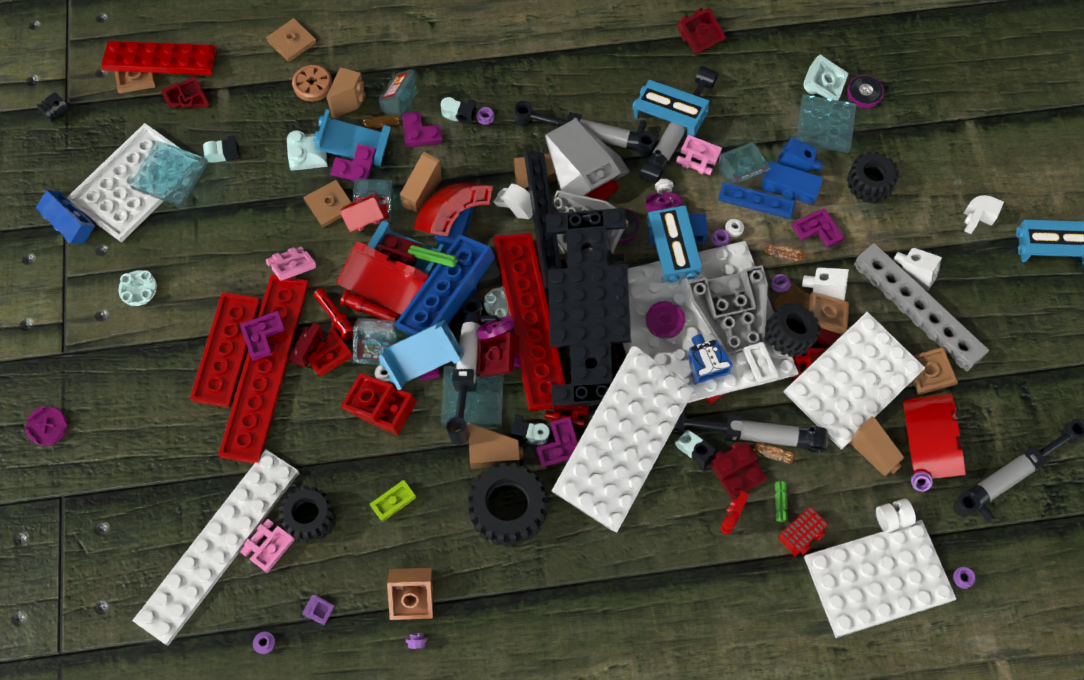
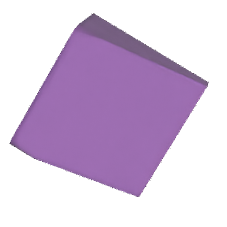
M312 595L302 615L325 625L334 605L319 596Z

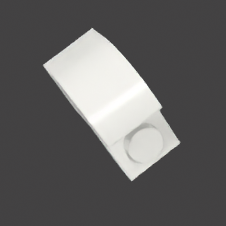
M511 184L509 188H503L493 201L497 207L510 208L517 218L530 219L533 215L530 193L516 184Z
M986 195L974 198L963 213L967 215L964 221L967 224L964 231L972 234L979 220L992 226L1004 202Z

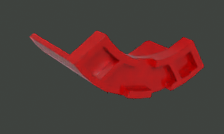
M456 183L440 189L421 208L416 218L414 229L448 236L453 222L461 211L476 205H490L493 186Z
M356 242L336 283L359 296H364L373 303L401 315L429 275L402 262H395L389 259L387 255L366 244Z
M952 393L903 400L914 474L924 471L929 473L932 479L966 475L960 439H956V437H960Z

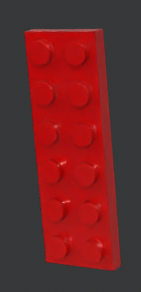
M108 41L101 67L103 71L212 75L217 50L216 45Z
M225 292L221 293L191 392V402L231 408L248 348L240 324L256 319L261 303L260 298Z

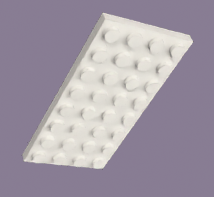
M632 346L553 487L552 492L610 530L618 532L694 389L638 347Z

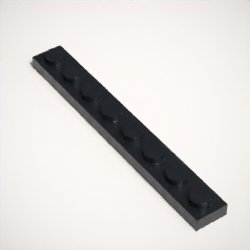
M527 151L524 154L543 288L548 290V270L562 269L557 235L547 234L546 214H553L545 156L544 153Z

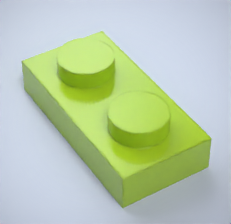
M403 480L370 503V507L381 522H383L416 499V496Z

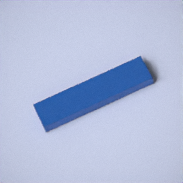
M725 182L722 183L718 201L786 219H791L795 200Z

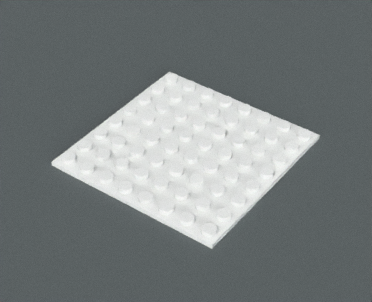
M746 241L698 252L702 271L700 276L692 280L684 278L679 279L675 283H662L663 271L660 261L628 268L632 343H622L626 356L632 346L638 347L692 387L694 391L687 403L758 385L744 351L726 354L733 364L730 374L696 385L694 384L688 361L689 348L694 346L691 340L694 336L702 334L705 342L716 339L692 303L687 282L703 278L709 280L740 273L744 269L756 267ZM768 296L766 307V323L774 314ZM662 301L672 302L675 306L678 305L685 315L683 330L679 335L669 339L654 336L646 327L645 319L649 308L653 304ZM765 336L764 345L779 375L777 380L798 375L799 373L793 358L789 357L788 354L782 355L779 350H774L775 347L773 345L770 346L768 343L770 340L766 339Z

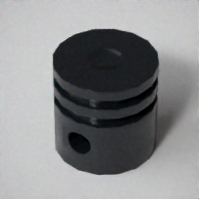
M56 92L46 97L44 101L40 102L41 104H37L38 109L50 122H53V119H57L56 116L60 117L69 110L66 103Z

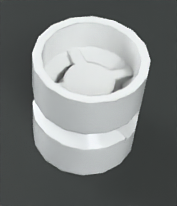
M905 498L894 501L892 505L888 503L876 508L877 520L882 530L886 533L897 530L899 526L904 528L915 524L914 509Z

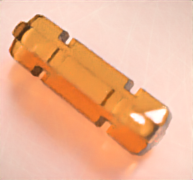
M398 114L390 115L391 117L387 115L373 117L372 120L371 118L364 119V128L372 129L374 126L375 128H380L384 125L389 126V124H392V126L398 125L399 116Z
M770 243L765 247V254L767 255L775 254L776 257L793 258L795 261H801L803 251L795 249L793 251L792 248L779 245L775 247L774 244Z
M757 442L754 447L755 454H764L765 457L777 461L783 460V463L786 464L793 462L794 454L792 452L786 451L785 453L782 449L770 445L765 446L764 443Z

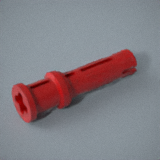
M323 288L316 290L313 296L332 319V326L339 330L343 340L352 338L357 333V328L350 324L348 316L339 311Z
M348 289L342 295L340 305L351 307L357 313L363 311L392 325L399 319V313L371 303L364 296L359 297L352 294Z

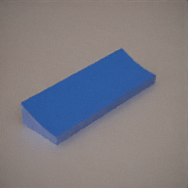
M459 234L446 252V254L456 256L458 263H456L455 267L437 264L396 321L395 327L412 336L443 320L449 324L495 259L491 248Z

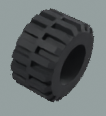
M867 152L866 155L863 153L859 158L857 157L847 177V186L851 188L850 192L856 194L857 199H863V202L868 200L870 203H875L876 200L881 202L883 199H887L898 180L899 170L896 169L897 165L892 163L893 160L891 158L888 159L886 158L887 155H880L879 152L874 154ZM865 174H873L880 179V181H873L869 179Z
M789 302L778 307L767 321V326L765 327V332L767 333L765 336L766 339L770 340L768 342L770 346L773 345L775 347L774 350H779L782 355L788 354L789 357L794 355L799 357L802 354L804 355L817 341L821 333L819 331L821 326L818 324V318L814 317V312H810L808 307H802L799 303L794 305L793 302Z
M303 486V490H300L298 487L293 494L290 491L287 494L289 498L282 500L284 506H280L279 509L281 513L279 518L286 532L299 542L301 540L302 543L306 544L308 540L311 543H315L316 538L324 539L323 534L331 532L330 527H334L335 524L333 519H336L334 507L329 497L325 495L324 491H318L317 487L313 486L311 489L308 486ZM306 506L319 508L318 516L311 523L301 524L296 521L297 515L302 508Z

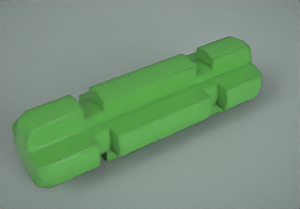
M784 481L775 483L776 520L778 522H786L788 520L787 483Z

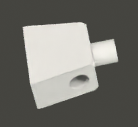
M912 248L908 255L897 252L893 261L901 265L902 269L923 289L929 291L937 278L942 257Z
M817 268L815 276L804 275L802 286L813 288L815 293L844 301L849 270Z

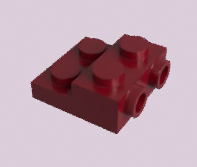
M710 7L704 10L703 8L696 10L691 17H688V15L678 20L679 24L676 26L684 42L687 41L695 55L726 39Z
M508 330L491 338L478 339L476 376L484 378L514 373V356L519 355L520 336L514 334V331Z
M739 441L730 447L731 450L727 453L723 451L716 453L713 456L714 460L710 464L731 500L734 495L738 497L741 491L747 492L768 479L757 463L758 458L747 442L741 444Z

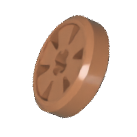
M320 65L304 66L294 74L292 79L295 94L302 100L311 102L325 98L333 83L330 72Z

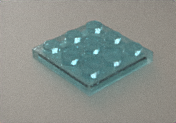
M802 95L796 139L812 147L849 153L852 144L856 104Z
M157 140L130 183V187L136 191L182 207L207 166L208 160Z
M444 366L441 425H446L449 419L456 417L459 392L455 391L452 383L453 369H456V367ZM504 374L484 378L476 376V391L467 392L464 420L467 426L468 424H474L477 426L502 427Z

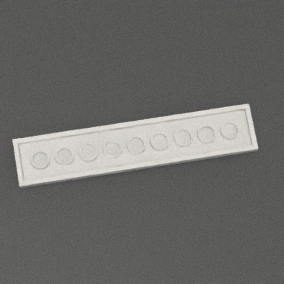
M265 449L259 463H255L132 621L168 646L244 547L246 540L251 538L257 527L264 521L298 476L299 471Z

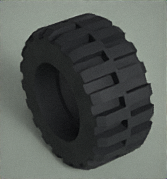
M506 462L499 463L500 467L495 468L492 465L488 467V472L482 471L478 475L479 479L474 480L471 484L472 489L468 493L469 516L477 533L480 532L482 538L486 541L490 539L492 544L495 545L504 543V547H510V543H516V546H518L525 539L527 541L531 540L533 534H538L541 530V526L546 520L548 496L547 492H545L543 481H539V476L535 472L530 473L529 468L526 466L519 468L518 463L512 462L511 466H506ZM515 489L525 495L528 506L526 512L521 517L511 521L497 519L490 513L488 508L489 499L499 490Z

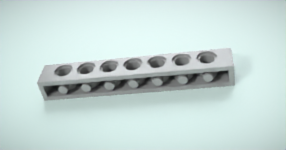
M875 243L857 257L854 263L856 269L861 274H864L873 286L878 287L887 299L892 300L902 313L911 318L912 322L917 327H920L929 339L935 341L940 347H944L946 354L950 355L960 368L968 372L988 353L989 350Z

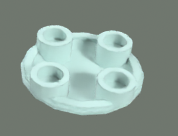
M136 270L129 274L125 273L120 278L119 296L124 303L130 306L146 304L156 293V280L149 271Z
M503 286L492 289L484 298L486 312L489 315H497L499 321H503L502 318L504 316H509Z

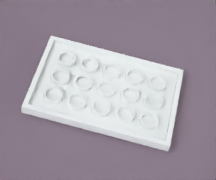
M144 123L67 198L86 217L122 243L200 164L198 160Z
M866 312L783 392L818 427L826 428L828 430V437L840 449H843L851 441L858 428L871 416L876 417L925 367L880 323Z
M922 520L916 521L911 526L904 528L900 526L897 530L888 533L883 531L814 552L804 557L835 638L956 600Z

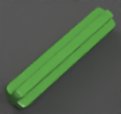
M415 245L410 246V249H408L409 254L423 260L450 267H455L456 263H458V259L454 255Z

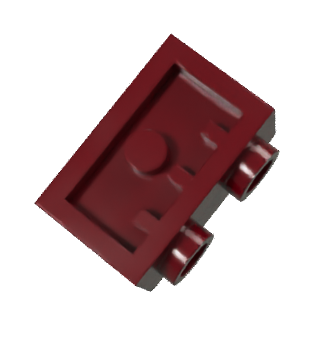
M386 233L382 244H378L377 251L387 255L393 261H399L414 267L418 258L409 254L408 249L412 245L422 247V244Z
M313 323L310 328L305 327L288 358L290 362L304 368L307 367L309 357L315 352L324 336L320 325Z

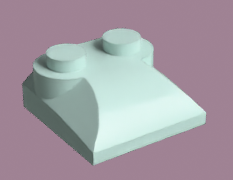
M819 55L809 67L804 80V88L810 94L818 93L834 102H838L848 73L822 55Z
M292 131L288 134L287 150L291 171L328 167L327 152L316 150V142L313 141L315 134H304L301 131Z

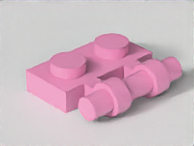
M688 135L681 149V153L685 154L686 157L678 156L676 163L681 164L684 168L688 169L689 167L697 170L702 175L704 173L711 175L713 169L707 167V164L715 166L722 147ZM692 158L702 161L701 164L691 161Z
M292 247L287 252L276 253L266 259L267 265L272 266L273 272L280 281L316 268L315 261L307 251L304 252L302 247Z
M269 519L263 525L260 524L257 527L258 531L250 540H246L245 546L240 551L245 557L253 551L254 554L250 560L266 573L271 570L295 541L292 536L279 526L271 532L269 529L274 523ZM264 536L267 537L263 544L260 547H258L257 544L259 543V541Z

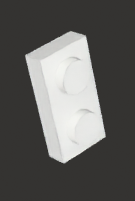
M763 342L744 347V354L758 385L778 379L779 375Z

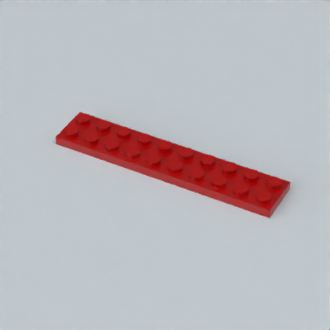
M532 234L494 236L493 241L508 313L515 322L512 331L520 336L519 355L517 356L529 412L569 407L552 406L551 385H563L565 380L558 349L550 347L549 309Z
M270 275L258 318L278 311L285 331L266 337L272 355L253 361L248 350L218 453L220 458L253 464L259 463L309 286L307 280L287 278L280 281L276 275Z

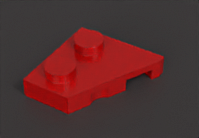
M333 327L329 329V335L325 341L319 343L317 350L308 359L309 364L318 377L353 357L351 351Z

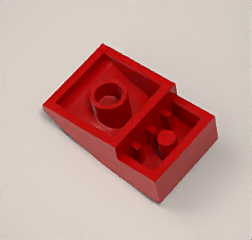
M359 373L340 407L372 425L399 435L417 401L412 394L396 389L393 384Z

